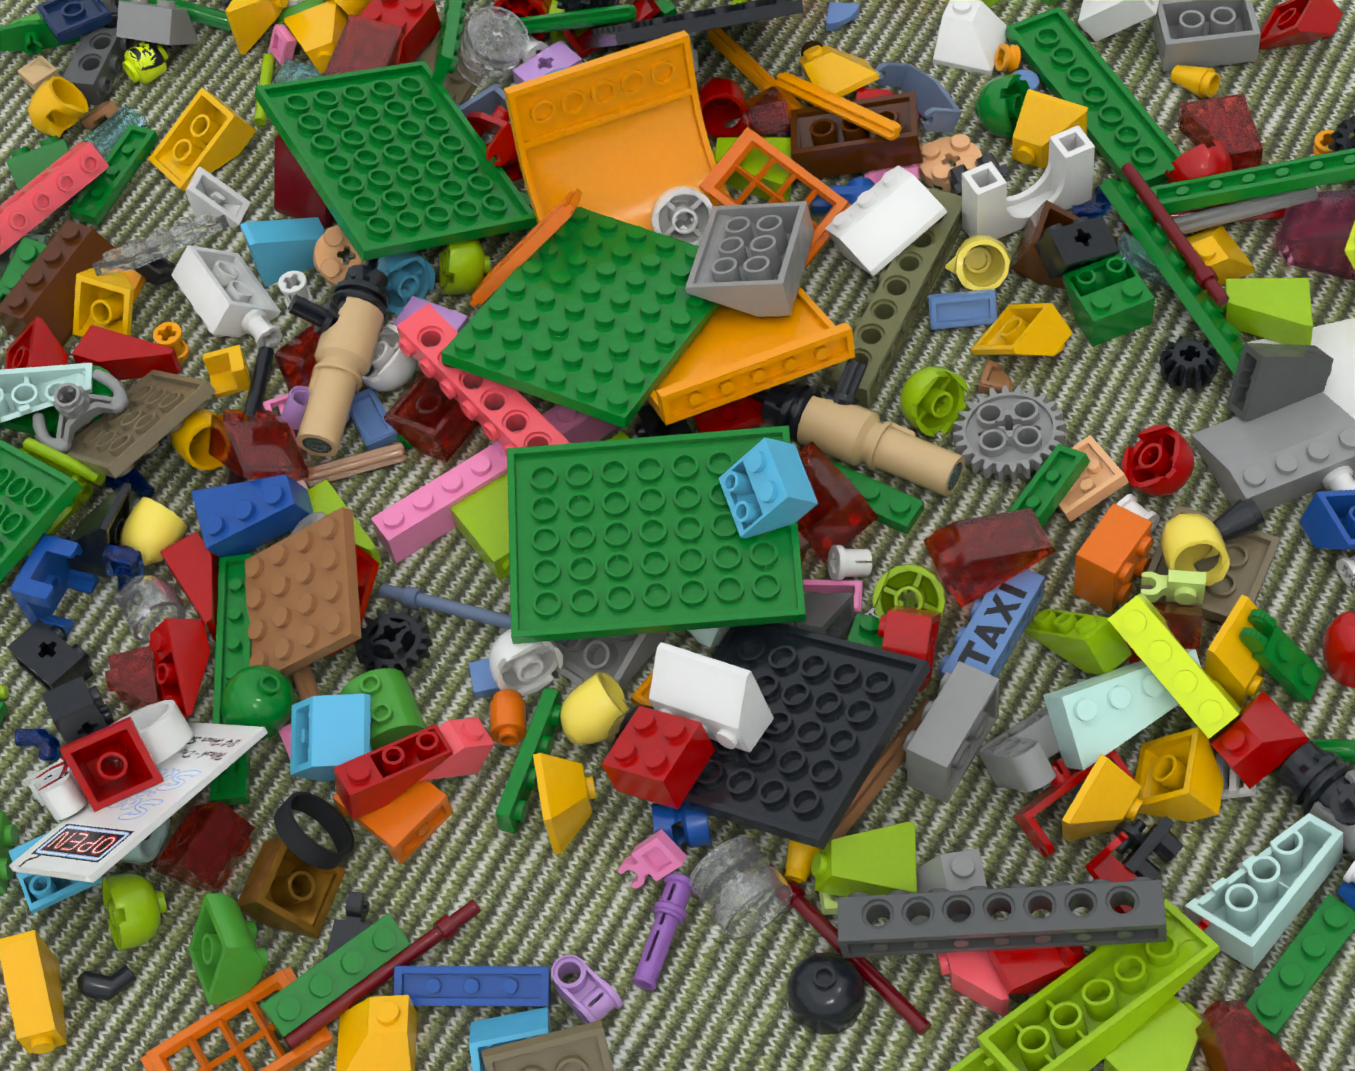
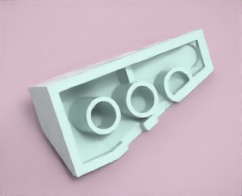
M81 363L0 369V423L53 406L55 404L54 392L64 383H74L77 386H82L86 393H92L93 364Z

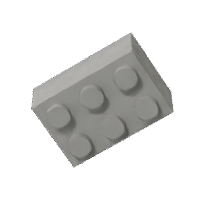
M1159 0L1157 12L1153 19V31L1163 72L1172 71L1177 64L1182 66L1209 67L1257 61L1261 33L1252 0Z
M961 661L957 663L952 673H945L939 685V695L934 702L930 700L926 704L921 715L922 723L917 731L911 730L904 742L903 750L906 751L904 769H907V785L948 804L999 717V678Z

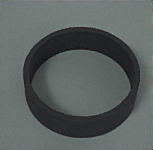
M303 791L295 792L275 812L274 824L280 838L297 857L309 865L325 870L334 869L354 848V836L346 820L332 805L314 794ZM291 809L303 812L316 820L331 836L337 852L322 847L307 836L296 822Z

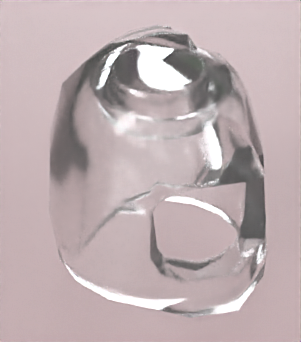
M156 575L134 577L113 598L114 602L123 609L124 617L133 637L142 643H149V634L166 618L185 619V607L182 598L175 588Z

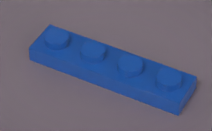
M394 966V995H409L414 1006H551V966Z

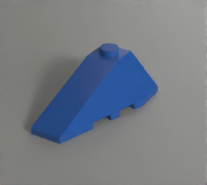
M1355 490L1315 493L1299 521L1314 548L1355 549Z

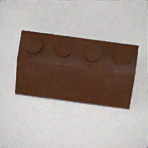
M915 91L851 101L899 123L902 127L900 137L892 141L817 106L790 110L792 160L816 178L896 167L897 165L906 166L923 163L922 137Z
M67 220L1 302L0 319L7 333L18 337L37 316L43 319L58 342L64 347L73 335L76 274L97 266L112 270L115 267L124 268L122 266L123 261L127 257L93 228Z

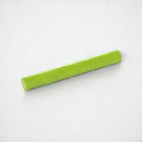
M267 53L263 55L259 86L268 85L272 82L275 57L272 54ZM256 101L254 124L261 127L266 124L267 115L258 101Z
M31 437L26 438L23 442L25 450L94 484L102 485L106 479V475L93 472L76 459Z

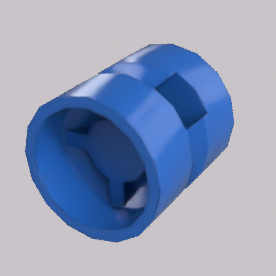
M652 803L655 833L662 829L679 848L682 843H686L690 848L711 845L708 815L706 813L683 806L675 809L658 803ZM680 821L683 823V827L673 826V824Z

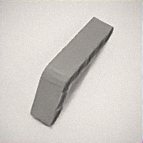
M1125 660L1116 669L1130 665L1129 660ZM1045 706L978 750V754L996 786L1030 792L1047 785L1056 777V773L1048 758L1060 750L1047 707Z

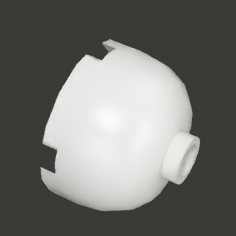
M682 185L669 188L658 197L653 205L651 214L653 231L699 246L713 205L705 194L694 187Z
M387 324L386 326L389 329H385L380 333L370 370L367 375L362 376L363 384L377 391H393L407 384L412 379L418 363L413 356L408 358L401 351L398 345L400 338L397 326L393 324Z
M511 629L505 631L494 642L489 653V669L499 689L515 690L522 696L538 692L550 684L554 679L551 673L557 666L561 670L563 665V654L555 641L513 644Z

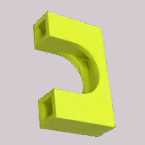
M1143 593L1136 595L1108 618V621L1208 739L1240 714V706L1217 679L1215 681L1212 680L1195 662L1165 624L1167 622Z

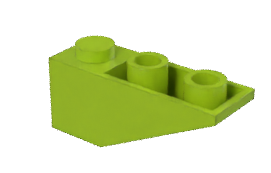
M1049 608L1039 612L1034 617V622L1024 629L1028 636L1085 673L1101 675L1113 671L1132 655L1125 640L1108 621L1107 617Z

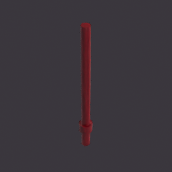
M1131 162L1124 164L1121 168L1122 173L1195 273L1194 279L1200 288L1207 290L1218 306L1226 304L1229 297L1218 283L1219 277L1213 268L1205 265Z
M772 863L767 864L760 874L779 892L778 898L788 908L794 907L842 955L838 943V930L804 897L805 891L795 881L790 882ZM865 957L847 958L855 964L861 976L920 1036L929 1030L931 1023Z
M472 899L452 915L448 916L445 914L433 923L434 928L283 1037L286 1044L291 1050L295 1049L394 976V966H408L442 940L447 942L459 933L458 928L481 912L478 904Z

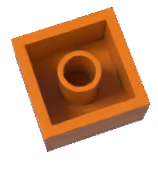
M1113 503L1076 554L1073 594L1110 613L1113 612L1119 602L1124 604L1132 592V583L1137 576L1141 578L1142 573L1147 572L1151 563L1148 553L1154 542V539L1150 537L1152 522Z

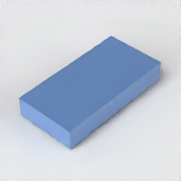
M995 289L928 295L931 330L993 324L997 319Z
M368 388L355 394L349 414L367 450L380 448L397 441L398 433L375 390Z

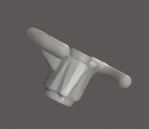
M96 369L92 373V378L107 386L112 391L113 397L88 394L82 386H77L74 383L61 384L54 392V406L60 413L56 438H52L48 433L44 415L37 412L32 416L33 430L37 439L62 453L68 452L72 447L75 432L83 425L88 424L94 417L102 413L118 414L126 409L129 401L126 390L120 381L113 375L100 369Z

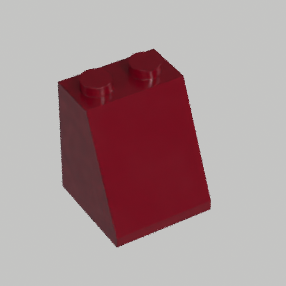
M278 134L275 138L274 159L275 211L296 219L318 217L324 229L329 227L334 221V217Z

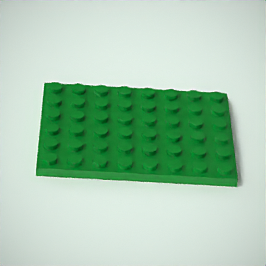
M425 61L261 85L255 88L254 97L362 261L534 228L537 223L534 211L503 168L493 165V162L497 161L495 157H492V161L486 159L487 146L443 85L432 80L433 71Z
M577 206L572 216L520 267H517L441 352L442 363L626 428L649 399L653 390H656L721 304L686 293L685 286L699 248L698 245H693L671 236L656 233Z
M789 425L507 448L511 639L513 644L806 621L798 523L796 522L749 538H740L718 479L764 437L790 443Z

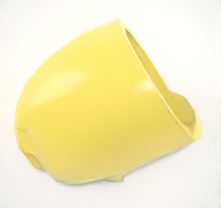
M974 235L961 244L956 256L946 264L945 268L955 273L961 284L967 289L973 291L995 289L1001 285L1009 273L1011 256L1001 241L988 235Z
M142 497L124 522L120 533L121 549L132 559V563L135 565L141 564L146 566L151 563L161 562L164 559L160 551L182 540L188 526L179 516L162 504L150 498Z
M1179 514L1165 523L1161 534V547L1168 570L1197 571L1194 566L1195 563L1202 559L1216 556L1220 551L1217 565L1206 572V586H1211L1224 579L1229 569L1230 559L1220 531L1212 521L1201 514Z
M597 672L573 689L565 698L560 711V720L563 733L571 743L578 745L594 744L608 740L609 730L615 719L629 710L618 681L607 673Z

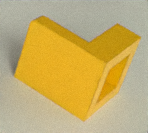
M240 344L202 355L211 385L216 391L213 394L215 398L249 390L251 378Z

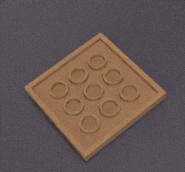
M341 507L245 560L246 604L250 620L248 637L251 639L249 666L268 665L278 669L287 676L362 638L353 511Z

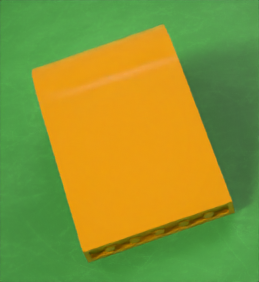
M685 30L504 88L518 160L537 223L570 191L574 193L577 189L582 192L578 207H583L653 231L651 221L653 205L658 197L669 188L682 185L694 187L705 194L713 206H722L699 187L717 164L703 121L690 37ZM724 184L720 189L729 195ZM800 286L790 316L757 317L721 305L656 390H653L647 401L667 426L854 358L855 349L852 328L847 322L836 326Z

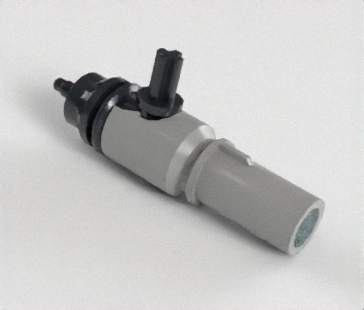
M1313 741L1307 742L1285 760L1277 777L1288 786L1291 800L1296 805H1302L1301 811L1304 814L1310 813L1343 832V849L1355 859V770H1353V766L1348 762L1343 763V759L1337 753L1323 751Z

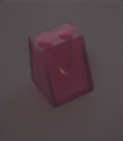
M1355 189L1318 192V199L1286 208L1283 225L1276 235V247L1278 251H1281L1287 265L1355 281V270L1344 251L1355 221Z

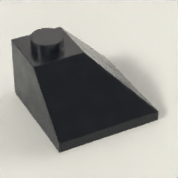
M124 482L79 522L73 534L69 533L66 540L79 543L83 550L81 555L68 558L69 569L106 578L109 577L122 552L120 543L122 527L132 511L131 483Z

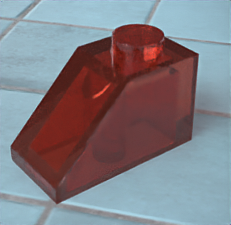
M775 86L769 87L744 101L746 111L741 112L744 129L748 127L761 137L791 130L786 98Z
M150 645L108 656L110 670L105 671L107 686L110 692L116 691L123 704L134 710H139L145 706L163 701L160 684L156 679L157 669L154 654L150 649Z

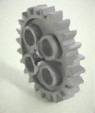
M1004 385L1002 393L997 394L993 388H990V396L987 398L977 394V404L967 401V411H959V421H954V445H956V453L964 456L965 465L971 464L972 473L975 474L983 469L984 479H988L993 473L997 474L998 482H1001L1005 475H1010L1011 480L1016 482L1018 474L1021 473L1025 478L1030 479V470L1034 469L1038 472L1058 444L1066 445V421H1063V411L1057 410L1056 401L1047 403V394L1045 393L1036 398L1034 388H1031L1025 394L1022 393L1021 385H1018L1014 392H1009L1008 387Z

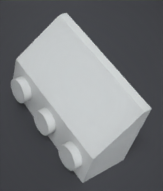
M897 165L894 169L887 171L882 176V179L870 190L863 192L848 209L837 214L825 230L843 256L874 276L943 217L947 211L912 173Z
M187 245L171 274L178 284L180 291L185 294L192 304L194 311L199 314L206 324L208 331L217 337L229 336L239 338L246 333L241 328V321L253 309H263L268 315V321L278 317L281 312L239 253Z
M663 642L658 645L649 700L654 710L701 722L709 739L718 741L728 749L738 748L750 753L774 719L752 672Z

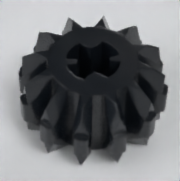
M1195 335L1190 340H1185L1182 336H1179L1176 343L1168 341L1165 351H1162L1159 360L1162 379L1168 380L1170 388L1180 386L1183 393L1187 388H1192L1198 393L1201 385L1209 387L1213 377L1218 372L1219 366L1216 349L1209 348L1208 340L1197 342Z

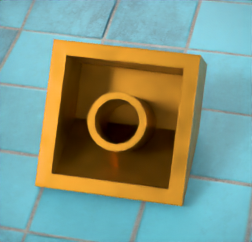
M280 837L263 843L239 897L238 904L244 914L265 926L317 938L346 870L339 866L334 869L325 870L309 865L297 857Z

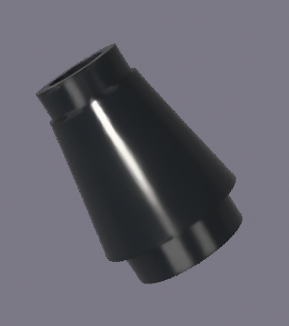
M1251 498L1245 501L1239 499L1214 520L1213 524L1220 531L1223 541L1227 542L1258 531V526L1264 523V517Z

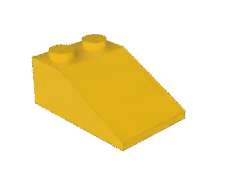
M201 87L148 160L179 189L185 191L199 166L211 174L238 156L257 130L225 102Z

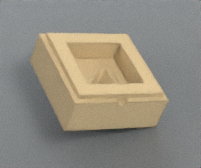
M42 55L17 70L20 78L34 91L53 76L60 77L58 70Z

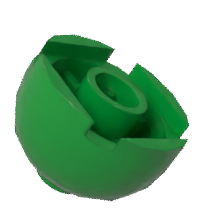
M1008 74L993 78L986 83L980 92L979 98L976 100V115L986 131L997 137H1013L1026 93L1030 89L1026 80L1019 79L1022 76L1020 74Z
M252 665L241 669L227 682L220 698L221 713L227 724L265 727L268 733L261 739H266L279 733L289 722L292 715V705L295 704L294 689L288 678L278 669L268 665Z

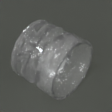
M487 6L478 9L470 16L464 33L459 39L461 43L456 55L458 57L456 67L466 80L479 87L489 88L494 84H497L499 87L505 85L512 78V70L517 68L529 42L528 31L522 20L513 12L502 7Z
M748 835L735 837L710 851L697 864L689 879L691 890L700 898L705 908L711 909L713 920L725 937L731 940L747 938L771 924L782 914L793 895L789 883L777 868L770 866L767 854L761 851L760 845L755 838Z

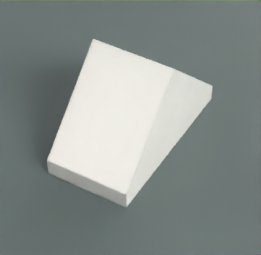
M200 166L196 169L185 191L196 220L201 222L237 227L240 225L251 203Z

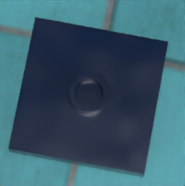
M49 0L36 6L38 15L59 44L114 22L111 13L101 0Z

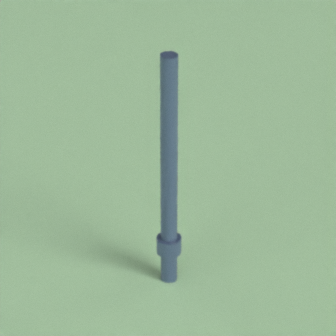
M384 583L380 587V597L402 602L404 607L416 610L422 607L511 629V615L424 594L422 589L411 586L401 588ZM558 640L556 642L568 644L570 640Z

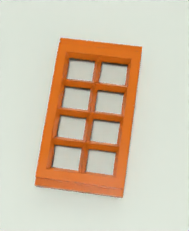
M748 127L699 185L703 191L722 206L741 205L756 186L771 197L767 203L787 202L781 196L797 178L812 189L803 200L807 201L808 205L817 194L832 204L833 207L819 224L812 220L814 236L804 268L808 267L831 237L825 228L833 221L837 214L851 206L847 200ZM754 147L769 157V160L755 177L740 166L741 162ZM775 162L790 173L776 193L760 181ZM735 170L750 181L736 200L720 189Z
M579 189L574 193L570 191L482 278L469 302L473 308L477 304L481 306L517 267H520L572 216L582 195Z
M289 966L284 970L277 971L256 984L241 997L227 1002L149 1050L140 1060L146 1071H173L167 1058L189 1045L201 1066L196 1071H214L213 1068L234 1055L244 1071H255L243 1050L265 1036L278 1059L260 1071H289L328 1047V1044L334 1041L325 1026L308 1038L306 1042L287 1054L283 1050L273 1033L276 1029L272 1024H268L256 1003L277 990L281 991L297 979ZM248 1008L261 1031L239 1044L226 1021ZM219 1027L231 1049L209 1062L197 1039Z

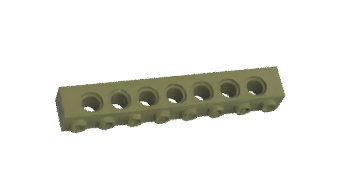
M930 188L929 192L942 204L947 213L891 261L888 269L884 268L882 270L876 292H871L868 296L866 311L862 317L858 316L854 323L855 357L851 359L867 365L855 398L861 400L859 405L862 407L870 408L963 228L962 196ZM848 360L840 362L836 366H831L826 380L830 388L836 390Z

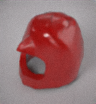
M712 77L699 87L698 96L706 132L714 137H736L743 133L748 122V111L744 91L740 85L730 78ZM741 118L735 126L725 127V124L729 121Z
M1348 611L1333 619L1323 637L1322 651L1326 671L1332 679L1342 685L1355 688V613Z

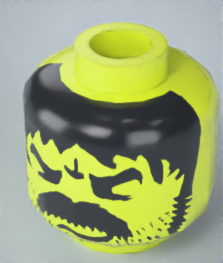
M142 41L125 52V61L122 62V65L134 83L139 81L142 84H149L166 73L167 65L165 61L168 59V55L160 44L154 45L152 42Z

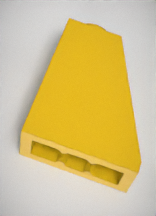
M333 0L284 18L285 24L320 74L347 64L351 20L346 12Z
M36 930L1 938L0 961L17 1040L29 1054H45L53 1051L55 1047L66 1045L67 1037L59 961Z

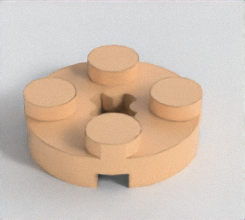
M956 134L953 137H944L927 142L922 146L923 163L919 164L920 176L928 186L933 188L934 184L942 187V191L950 192L951 185L948 172L954 167H950L949 164L945 163L955 162V167L965 164L969 171L976 168L975 161L982 156V153L974 143L970 142V138L965 134Z
M339 225L328 228L318 239L313 250L315 268L325 278V281L336 287L338 282L345 279L349 267L365 265L366 262L361 260ZM344 248L349 249L350 253L354 255V259H351L347 265L343 264V259L337 255L338 252H343Z

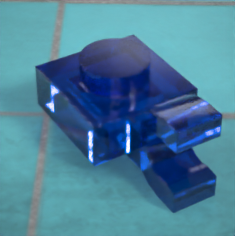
M107 544L103 553L107 574L117 576L119 593L133 595L135 591L134 581L140 582L145 572L141 551H136L129 546L118 547Z

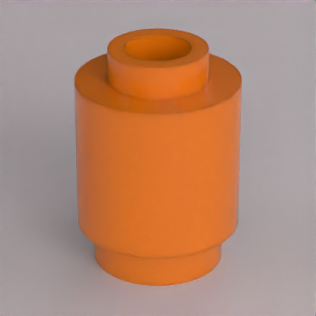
M505 689L496 692L489 704L490 737L503 746H513L523 740L527 733L526 703L518 691Z

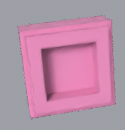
M275 24L269 50L281 66H291L297 40L284 24Z

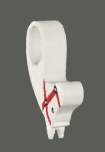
M164 700L145 706L116 721L119 722L128 717L132 718L156 765L182 749L193 736L192 729L174 700ZM64 757L22 780L26 786L30 787L33 792L31 794L33 798L38 800L41 806L46 805L55 820H63L70 817L87 804V798Z

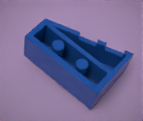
M288 475L191 491L205 547L218 557L245 554L294 529L304 517L314 513L307 489Z

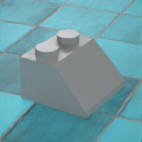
M149 0L119 1L116 37L165 45L197 44L198 38L187 10L175 7L174 1L157 0V4L148 3Z
M979 848L940 854L916 869L917 893H926L934 888L962 891L973 886L987 887ZM960 913L954 915L951 920L962 922L968 919L969 916ZM917 916L913 918L911 922L914 924H922L925 923L929 918L926 916Z

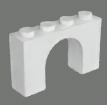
M1083 0L1078 24L1095 42H1098L1156 15L1159 0Z
M1079 125L1049 137V159L1045 172L1034 185L1013 196L1007 197V182L991 161L962 173L963 229L969 237L988 235L999 239L1025 228L1029 217L1045 200L1065 210L1092 200L1094 144Z

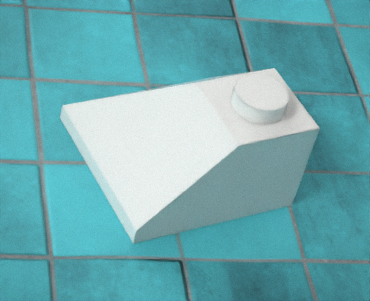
M950 0L942 16L933 63L992 76L995 69L994 59L996 50L1000 44H1006L1008 40L1005 36L1007 25L980 0Z

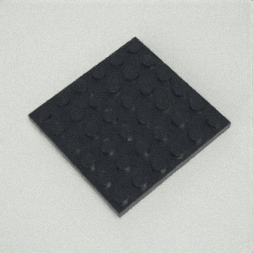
M755 0L590 29V36L583 37L585 49L617 46L657 39L683 30L691 33L804 13L802 0Z
M779 623L730 627L710 658L750 670L774 719L750 753L738 748L728 749L718 741L710 739L715 752L681 806L824 850L931 670L927 660Z

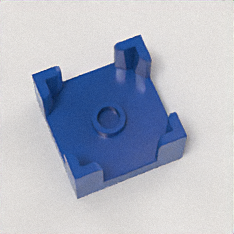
M42 534L9 589L31 626L40 619L49 628L55 625L65 636L68 637L74 627L73 620L53 615L54 611L68 588L91 594L99 583L97 575L68 568L67 558H74L75 555L83 553L79 543Z

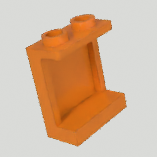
M425 780L416 782L388 805L354 820L385 844L391 857L402 865L453 814V810L447 795L431 782ZM336 792L332 798L339 813L347 817L349 814Z

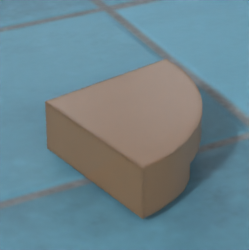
M114 101L103 102L80 122L86 129L90 130L95 128L105 117L111 118L118 112L119 108Z
M988 359L978 383V392L989 395V389L993 388L999 394L1002 393L1004 385L1008 387L1009 392H1012V381L1002 369V366Z

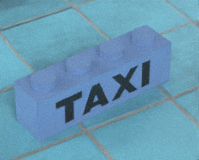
M1008 561L1003 563L999 572L994 571L987 582V593L983 600L978 598L972 607L969 624L967 627L962 626L959 629L954 640V650L951 655L945 654L939 664L937 673L941 675V680L946 672L952 673L959 661L998 678L1022 636L1024 629L1044 597L1045 576Z

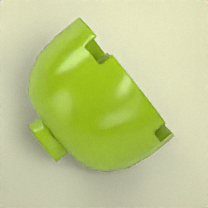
M478 239L448 244L447 250L440 252L439 282L440 287L445 285L441 292L443 295H463L474 291L482 281L483 275H487L490 272V256L484 255L483 246Z
M940 366L924 367L915 371L902 388L900 395L902 414L913 428L930 437H935L934 434L941 430L942 433L946 434L954 428V421H959L958 412L966 411L967 409L966 402L964 401V391L969 393L968 385L963 377Z
M909 563L895 566L882 575L875 586L872 602L879 621L882 615H886L889 609L896 606L940 612L942 617L946 605L944 586L935 573L924 566Z
M134 873L116 874L102 879L104 907L108 906L110 919H107L108 926L117 950H129L147 943L156 935L160 927L161 914L167 913L163 892H155L149 880L142 875Z

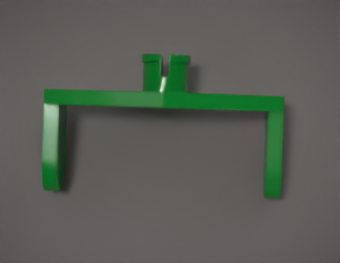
M27 20L0 27V51H25L33 55V51L39 54L43 49L80 41L78 36L59 44L43 20Z

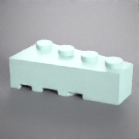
M1185 649L1200 666L1196 649ZM1142 660L1043 695L1061 757L1067 768L1085 770L1097 761L1100 754L1107 755L1179 705Z
M1308 813L1270 842V846L1259 855L1255 856L1253 854L1242 862V867L1228 878L1222 877L1211 885V890L1200 899L1195 897L1184 906L1185 916L1195 925L1205 918L1210 925L1203 932L1220 946L1221 951L1254 971L1342 859L1343 832Z

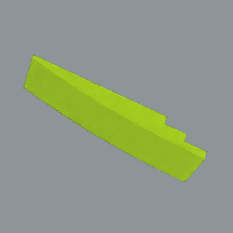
M1165 899L1167 942L1102 945L977 1037L980 1047L948 1071H1090L1221 951L1220 946L1169 900Z

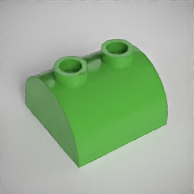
M381 668L368 671L351 680L340 692V695L362 693L371 695L370 745L372 751L426 728L408 679L400 670Z
M219 893L205 894L188 948L209 1005L221 1004L241 997L256 985L262 972L268 966L266 949L264 947L257 948L255 944L257 938L255 922L245 920L240 905L234 898Z

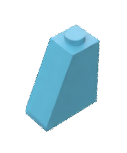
M318 217L254 221L240 224L252 259L265 287L277 283L279 278L288 271L304 272L314 268V246L323 233L330 228L324 229Z

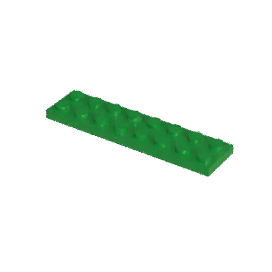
M1060 6L1006 26L1005 36L1012 45L1019 46L1021 56L1051 93L1057 95L1059 99L1088 107L1087 137L1121 181L1129 182L1121 171L1122 166L1129 162L1135 166L1149 187L1168 181L1165 176V170L1168 169L1171 172L1175 169L1172 162L1182 155L1181 152Z

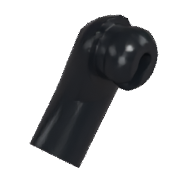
M125 964L111 976L94 973L93 971H85L79 975L77 985L79 992L84 996L106 1001L112 999L137 979Z

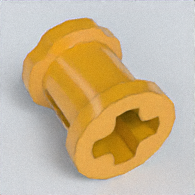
M165 322L155 328L153 339L156 344L173 348L179 362L187 359L190 349L185 341L182 340V330L177 323Z

